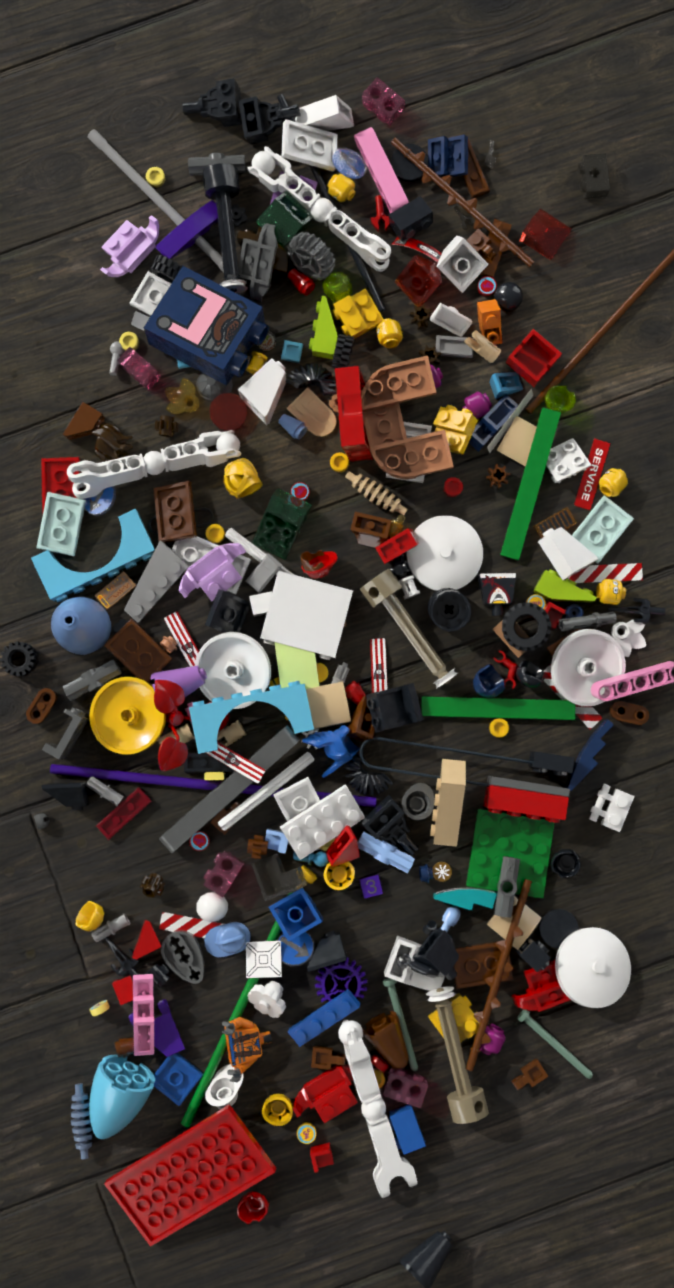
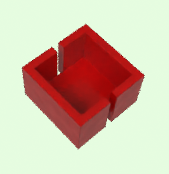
M533 329L525 337L521 345L519 344L510 354L506 364L530 385L535 387L559 360L562 353Z

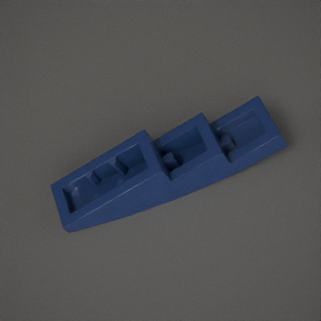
M609 719L601 723L582 748L565 787L570 789V791L598 764L593 757L606 745L601 738L614 725Z

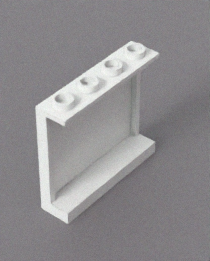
M278 571L260 638L264 639V643L275 645V642L318 653L320 654L319 657L330 660L331 657L335 658L353 590Z

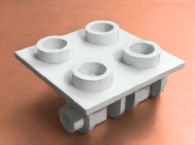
M572 438L551 448L546 466L553 475V482L561 483L567 477L571 478L572 475L575 476L576 473L587 470L586 468L590 467L591 463Z

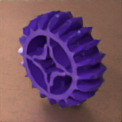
M346 957L344 962L324 967L326 970L320 968L318 972L322 976L317 975L315 977L317 981H320V983L315 984V988H321L317 991L318 996L324 994L321 1002H325L327 999L328 1002L335 998L332 995L338 992L343 993L347 989L351 991L348 984L354 976L358 984L355 992L351 991L356 999L357 997L363 999L364 994L360 991H367V987L362 985L368 982L367 979H361L366 975L365 971L359 973L362 966L358 965L355 968L356 961L352 960L351 964H348L349 958ZM338 968H344L349 970L350 972H347L344 975H340L334 970ZM328 974H330L334 981L329 991L325 987V979ZM337 979H341V982L342 979L346 980L345 987H338Z

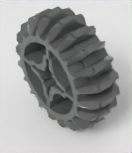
M301 232L294 236L287 247L289 259L293 261V265L298 268L297 270H300L302 274L315 281L317 279L321 281L328 277L334 270L336 261L333 258L334 254L330 252L331 248L325 245L326 242H322L320 237L317 238L315 234L310 235L309 232Z

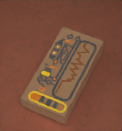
M123 571L98 592L95 597L108 611L136 587V584Z

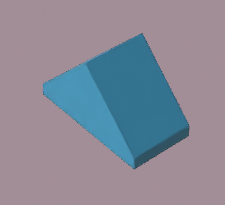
M516 372L495 373L489 381L495 399L523 390L518 373Z

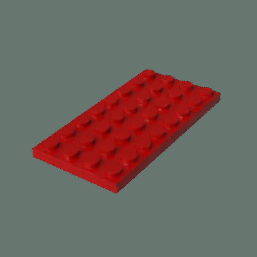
M229 1104L105 1181L104 1185L151 1247L272 1175L277 1168Z

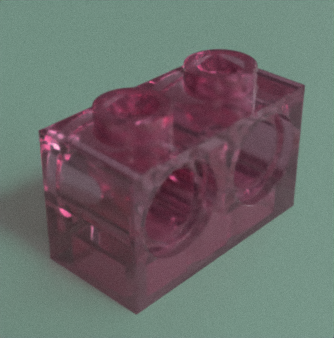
M378 77L362 93L364 107L376 113L378 119L383 123L386 122L391 125L405 110V100ZM378 95L379 98L373 99L371 96ZM386 107H392L393 110H392V111H388V110H386L385 108H386Z
M131 347L117 360L119 365L148 391L161 378L159 372Z
M226 850L223 854L218 853L213 861L216 864L213 870L208 869L203 877L206 880L203 885L221 897L225 896L245 863ZM223 860H231L233 867L225 869L223 867ZM220 876L223 881L222 885H214L212 882L213 877Z
M390 1069L383 1089V1096L421 1108L428 1083L425 1077L414 1074L411 1076L406 1074V1071L403 1069ZM395 1079L402 1081L399 1087H393L391 1083ZM415 1085L421 1088L416 1094L410 1092L411 1087Z

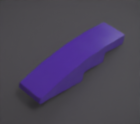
M211 200L190 215L156 245V249L168 259H173L194 245L196 239L208 232L211 225L218 221L216 203Z

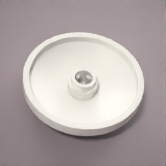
M436 516L424 521L415 529L413 535L419 544L407 551V562L411 573L419 583L434 591H438L441 588L458 590L474 579L482 564L483 547L477 532L471 525L457 517Z
M595 629L576 631L567 636L555 650L551 662L553 684L562 697L576 705L595 706L605 701L597 699L591 694V686L597 681L625 674V656L619 643L609 634ZM604 687L600 690V695H603L605 692Z
M226 632L216 635L202 646L196 657L195 666L198 665L200 668H204L207 674L205 684L199 688L210 701L218 697L228 700L231 699L232 694L242 693L243 696L251 695L250 691L262 689V692H265L270 683L271 665L268 655L263 647L248 635L238 632ZM256 701L242 703L233 709L247 707Z
M583 928L568 935L561 943L556 955L555 971L561 989L573 1002L588 1008H602L615 1003L625 993L631 977V962L625 946L614 934L601 928Z

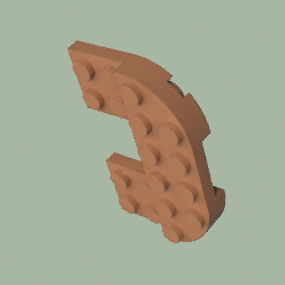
M428 356L380 368L370 376L361 393L363 420L373 459L384 472L400 479H415L418 476L454 468L445 430L411 438L406 436L399 403L436 394Z

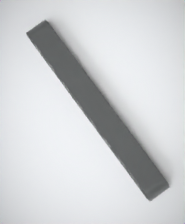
M285 726L248 760L266 771L296 745L300 739L288 726ZM234 771L168 829L159 840L173 853L254 781Z

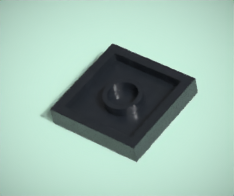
M218 589L205 625L222 633H240L251 603Z

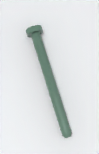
M388 978L383 980V984L388 988L394 1012H396L400 1021L409 1055L410 1068L412 1071L418 1070V1064L395 984L397 981Z
M523 1009L519 1013L517 1019L520 1022H526L586 1078H592L593 1073L529 1016L530 1012Z

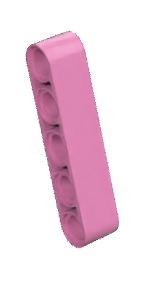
M370 127L355 134L356 145L381 196H383L390 214L408 204L409 201L373 128Z
M667 661L597 681L591 686V694L602 701H610L673 683L674 674L672 675L671 671L674 668V662ZM658 672V677L654 680V674ZM640 677V683L636 685V680ZM622 682L623 686L618 690V685ZM604 687L605 692L603 695H600V690Z

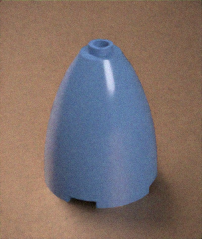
M74 597L63 601L55 609L51 618V630L61 647L69 652L85 655L104 646L111 633V621L106 609L99 602L86 597Z

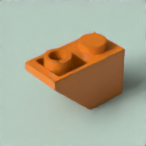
M496 299L477 302L481 334L494 345L502 344L501 314Z

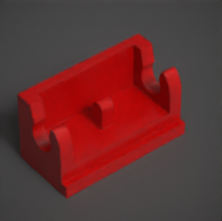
M407 528L375 547L384 564L419 544L413 535L412 529Z

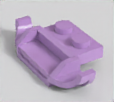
M151 215L146 229L142 226L138 229L126 220L102 246V249L112 257L113 264L109 268L102 267L100 270L109 277H119L128 272L132 273L156 247L155 243L159 236L158 220Z
M239 543L216 546L187 568L182 577L179 592L186 598L192 590L201 587L209 599L213 601L218 589L226 591L242 579L231 563L234 561V558L244 554L246 550Z

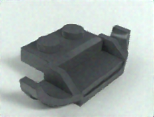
M268 223L262 227L258 241L243 238L238 267L240 278L251 280V299L261 302L262 297L271 286L270 283L278 248L274 232L276 225Z

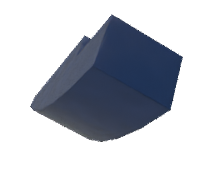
M506 394L475 426L469 444L479 452L503 427L518 407V404Z

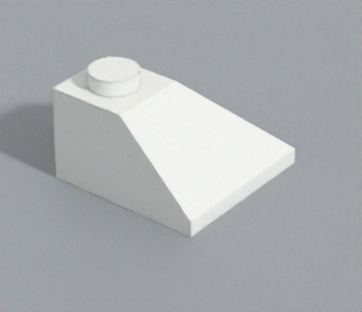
M456 236L443 250L436 267L463 293L488 266V263L463 237Z

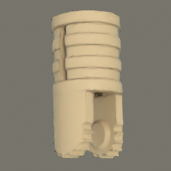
M475 330L472 333L473 338H467L465 344L484 357L485 360H488L489 363H493L501 353V349L497 348L496 345Z
M239 720L218 732L217 740L225 737L226 739L220 744L228 747L247 734Z
M188 723L176 729L180 737L179 742L186 743L195 739L194 732ZM173 731L160 737L157 740L158 743L161 744L167 737L176 739Z

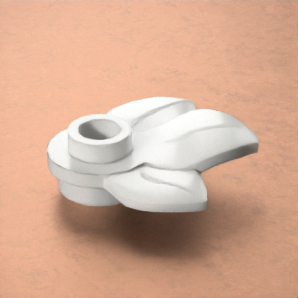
M633 620L627 623L618 622L611 629L612 637L621 646L625 657L630 656L631 649L646 647L645 639L640 633L645 626L642 622H634ZM619 628L623 629V635L618 634Z

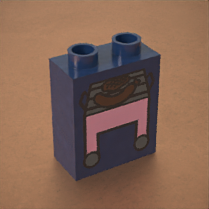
M184 266L143 327L149 345L225 385H228L233 375L241 377L244 374L250 361V357L246 354L253 344L260 346L269 331V325L265 324L262 306Z

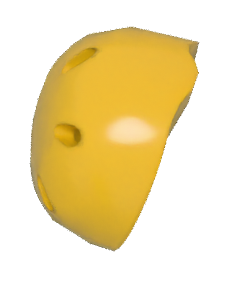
M329 862L324 870L325 882L334 890L346 889L354 880L355 870L350 862L341 864L339 867H333Z
M279 1093L273 1094L265 1100L262 1115L268 1123L275 1126H283L289 1123L292 1118L293 1104L287 1096Z

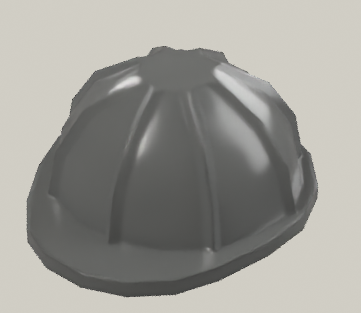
M201 373L197 378L196 387L201 397L205 400L214 401L228 396L232 391L233 384L232 380H230L228 385H225Z
M417 783L406 791L401 803L406 816L414 820H422L432 813L434 793L430 786L424 783Z

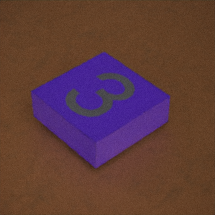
M378 874L359 879L364 899L383 894Z

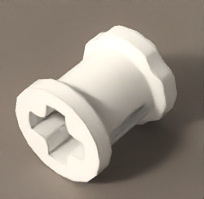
M414 575L399 580L405 594L403 596L404 599L420 594L413 581Z

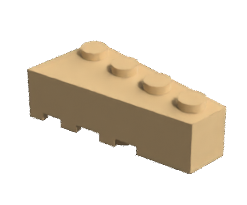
M442 759L440 778H437L436 790H439V792L435 794L434 806H437V809H433L432 821H435V825L431 824L430 836H434L435 845L457 847L466 786V761Z

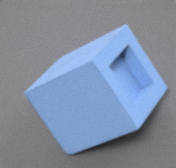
M267 828L265 841H268V849L286 853L288 840L283 832Z

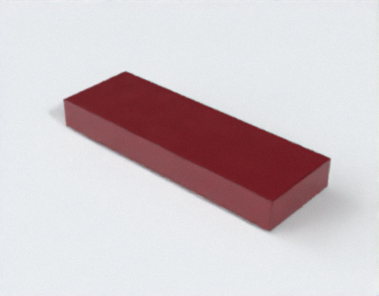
M138 787L101 820L96 827L110 840L149 805L152 800Z

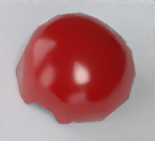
M255 1191L247 1192L238 1203L237 1214L240 1220L246 1224L256 1220L260 1222L268 1213L269 1203L263 1194Z

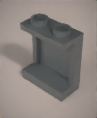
M72 707V709L64 710V713L73 718L58 745L55 743H45L43 751L57 759L68 758L89 718L85 717L86 713L78 708Z

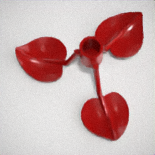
M155 680V708L159 712L166 714V723H169L168 727L171 728L176 739L167 737L160 745L158 762L161 771H168L181 766L188 756L187 745L179 742L180 737L174 726L180 725L183 719L191 720V717L185 716L177 710V706L184 702L185 694L181 686L169 680ZM229 713L221 722L218 732L226 726L229 720Z

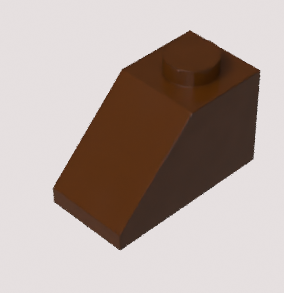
M82 402L63 435L69 440L92 435L93 431L105 424V417L101 412Z
M363 696L350 717L351 722L348 724L350 731L346 735L361 742L373 739L375 732L371 713L367 706V698Z

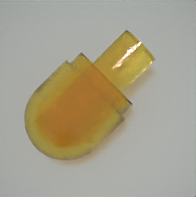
M400 514L396 520H392L388 538H392L402 532L404 527L402 524L406 519L404 515Z

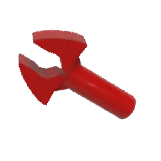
M378 195L375 197L377 216L371 217V223L375 230L379 232L378 223L382 219V222L385 223V231H387L390 226L389 216L384 214L383 196Z

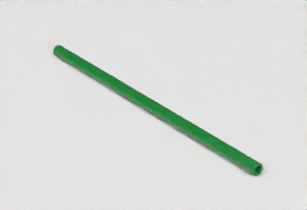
M275 921L266 941H277L282 931L277 921ZM248 978L229 1021L242 1016L249 1001L248 993L257 984L259 978ZM222 1034L181 1121V1124L185 1127H190L227 1048L225 1034Z

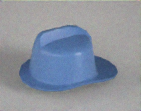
M230 922L216 926L206 934L204 940L205 947L215 957L233 955L246 949V942H250V932L243 923Z

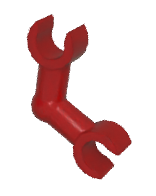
M498 651L503 655V659H493L495 662L502 663L509 668L504 685H506V681L510 680L513 683L512 689H514L516 686L514 679L518 665L509 660L503 651Z

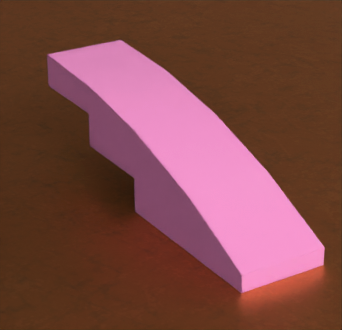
M153 974L133 975L134 1056L154 1054Z

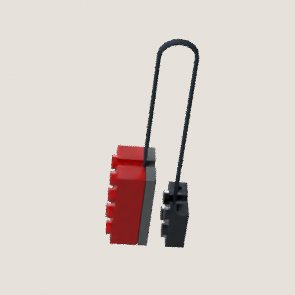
M382 737L367 739L360 748V758L367 767L436 779L440 778V776L370 765L364 760L363 748L371 740H382L528 763L529 767H533V771L547 773L548 769L552 770V774L561 776L572 773L574 757L530 751L529 760H522ZM488 776L487 783L466 780L468 784L486 786L483 806L492 813L501 814L502 810L507 811V814L521 817V813L526 814V817L540 820L541 816L545 817V820L560 823V819L566 820L570 793L568 788Z

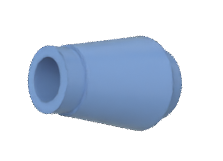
M283 414L279 419L278 423L294 439H301L305 435L307 426H305L304 422L286 414Z

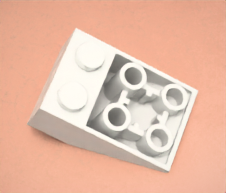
M397 936L384 971L385 977L429 991L440 988L445 978H431L411 970L409 966L405 969L398 967V961L406 963L405 960L400 958L403 954H408L411 961H414L412 957L421 947V944Z

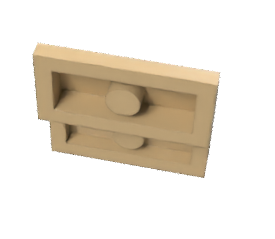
M516 415L497 451L526 466L537 426Z
M343 682L306 689L314 730L351 722Z
M516 896L514 897L513 906L517 905L518 902ZM526 904L518 925L524 932L523 936L515 937L512 944L517 950L541 920V917ZM494 915L487 925L506 940L513 916L507 918Z

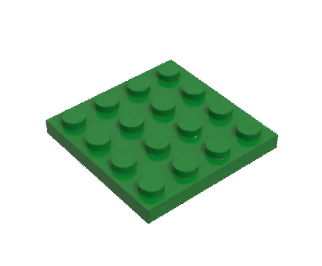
M477 809L466 886L498 891L497 884L500 879L503 856L520 859L516 884L517 891L515 894L520 895L524 879L532 881L528 896L543 898L555 822ZM505 882L502 886L504 892H508L512 888L511 882Z

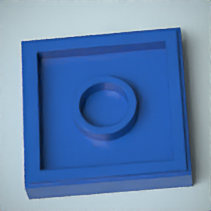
M177 1052L168 1056L155 1072L154 1087L180 1106L204 1073Z

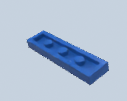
M347 989L289 1028L288 1033L301 1047L358 1009L360 1002Z

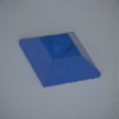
M303 887L269 906L288 942L323 921L318 908Z

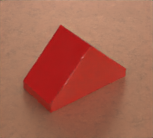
M346 825L325 852L333 867L360 857L357 838L348 825Z
M147 920L144 921L132 958L136 960L162 947L150 921Z

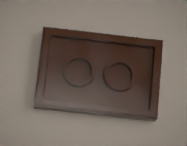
M185 481L153 488L159 541L162 540L164 543H170L197 537L191 482Z
M132 618L104 645L137 678L148 683L151 681V674L160 672L173 659Z
M496 942L456 948L459 959L453 966L458 973L454 978L455 988L461 989L487 984L485 980L487 977L495 975L502 953L496 946ZM509 954L508 962L511 964L510 954ZM512 971L503 973L501 982L513 980Z

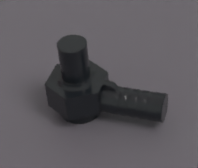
M404 553L398 556L394 561V566L389 568L398 577L406 576L407 572L410 571L408 562L404 561Z

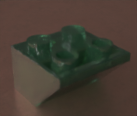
M286 190L274 199L257 219L256 223L261 227L267 223L276 225L274 232L277 243L285 248L294 236L307 229L314 216Z

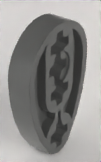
M177 930L170 933L164 939L161 947L164 961L183 980L192 984L200 983L205 975V962L196 937L185 930ZM172 936L180 939L178 945L185 947L183 953L190 955L189 962L182 961V954L180 952L176 953L177 945L171 944ZM192 970L200 972L199 979L191 977Z

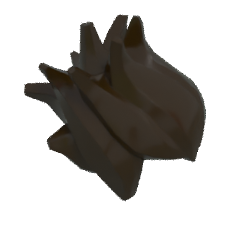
M105 423L99 426V429L92 432L93 435L98 436L95 452L102 462H105L106 459L114 460L119 457L131 456L130 453L125 451L133 449V445L125 442L133 437L124 436L113 424Z

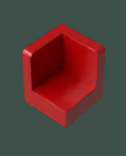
M548 602L544 610L550 618L551 628L556 629L559 620L566 610Z
M131 976L120 980L117 979L112 983L120 1005L133 1000V980Z
M330 1142L311 1147L310 1155L314 1173L319 1172L320 1167L334 1164Z

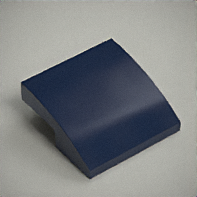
M464 134L450 138L442 136L428 139V167L440 177L468 175V136Z

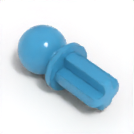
M295 851L293 853L294 860L308 862V865H311L313 861L317 866L323 867L329 861L327 854L323 851H319L316 854L312 852L301 860Z

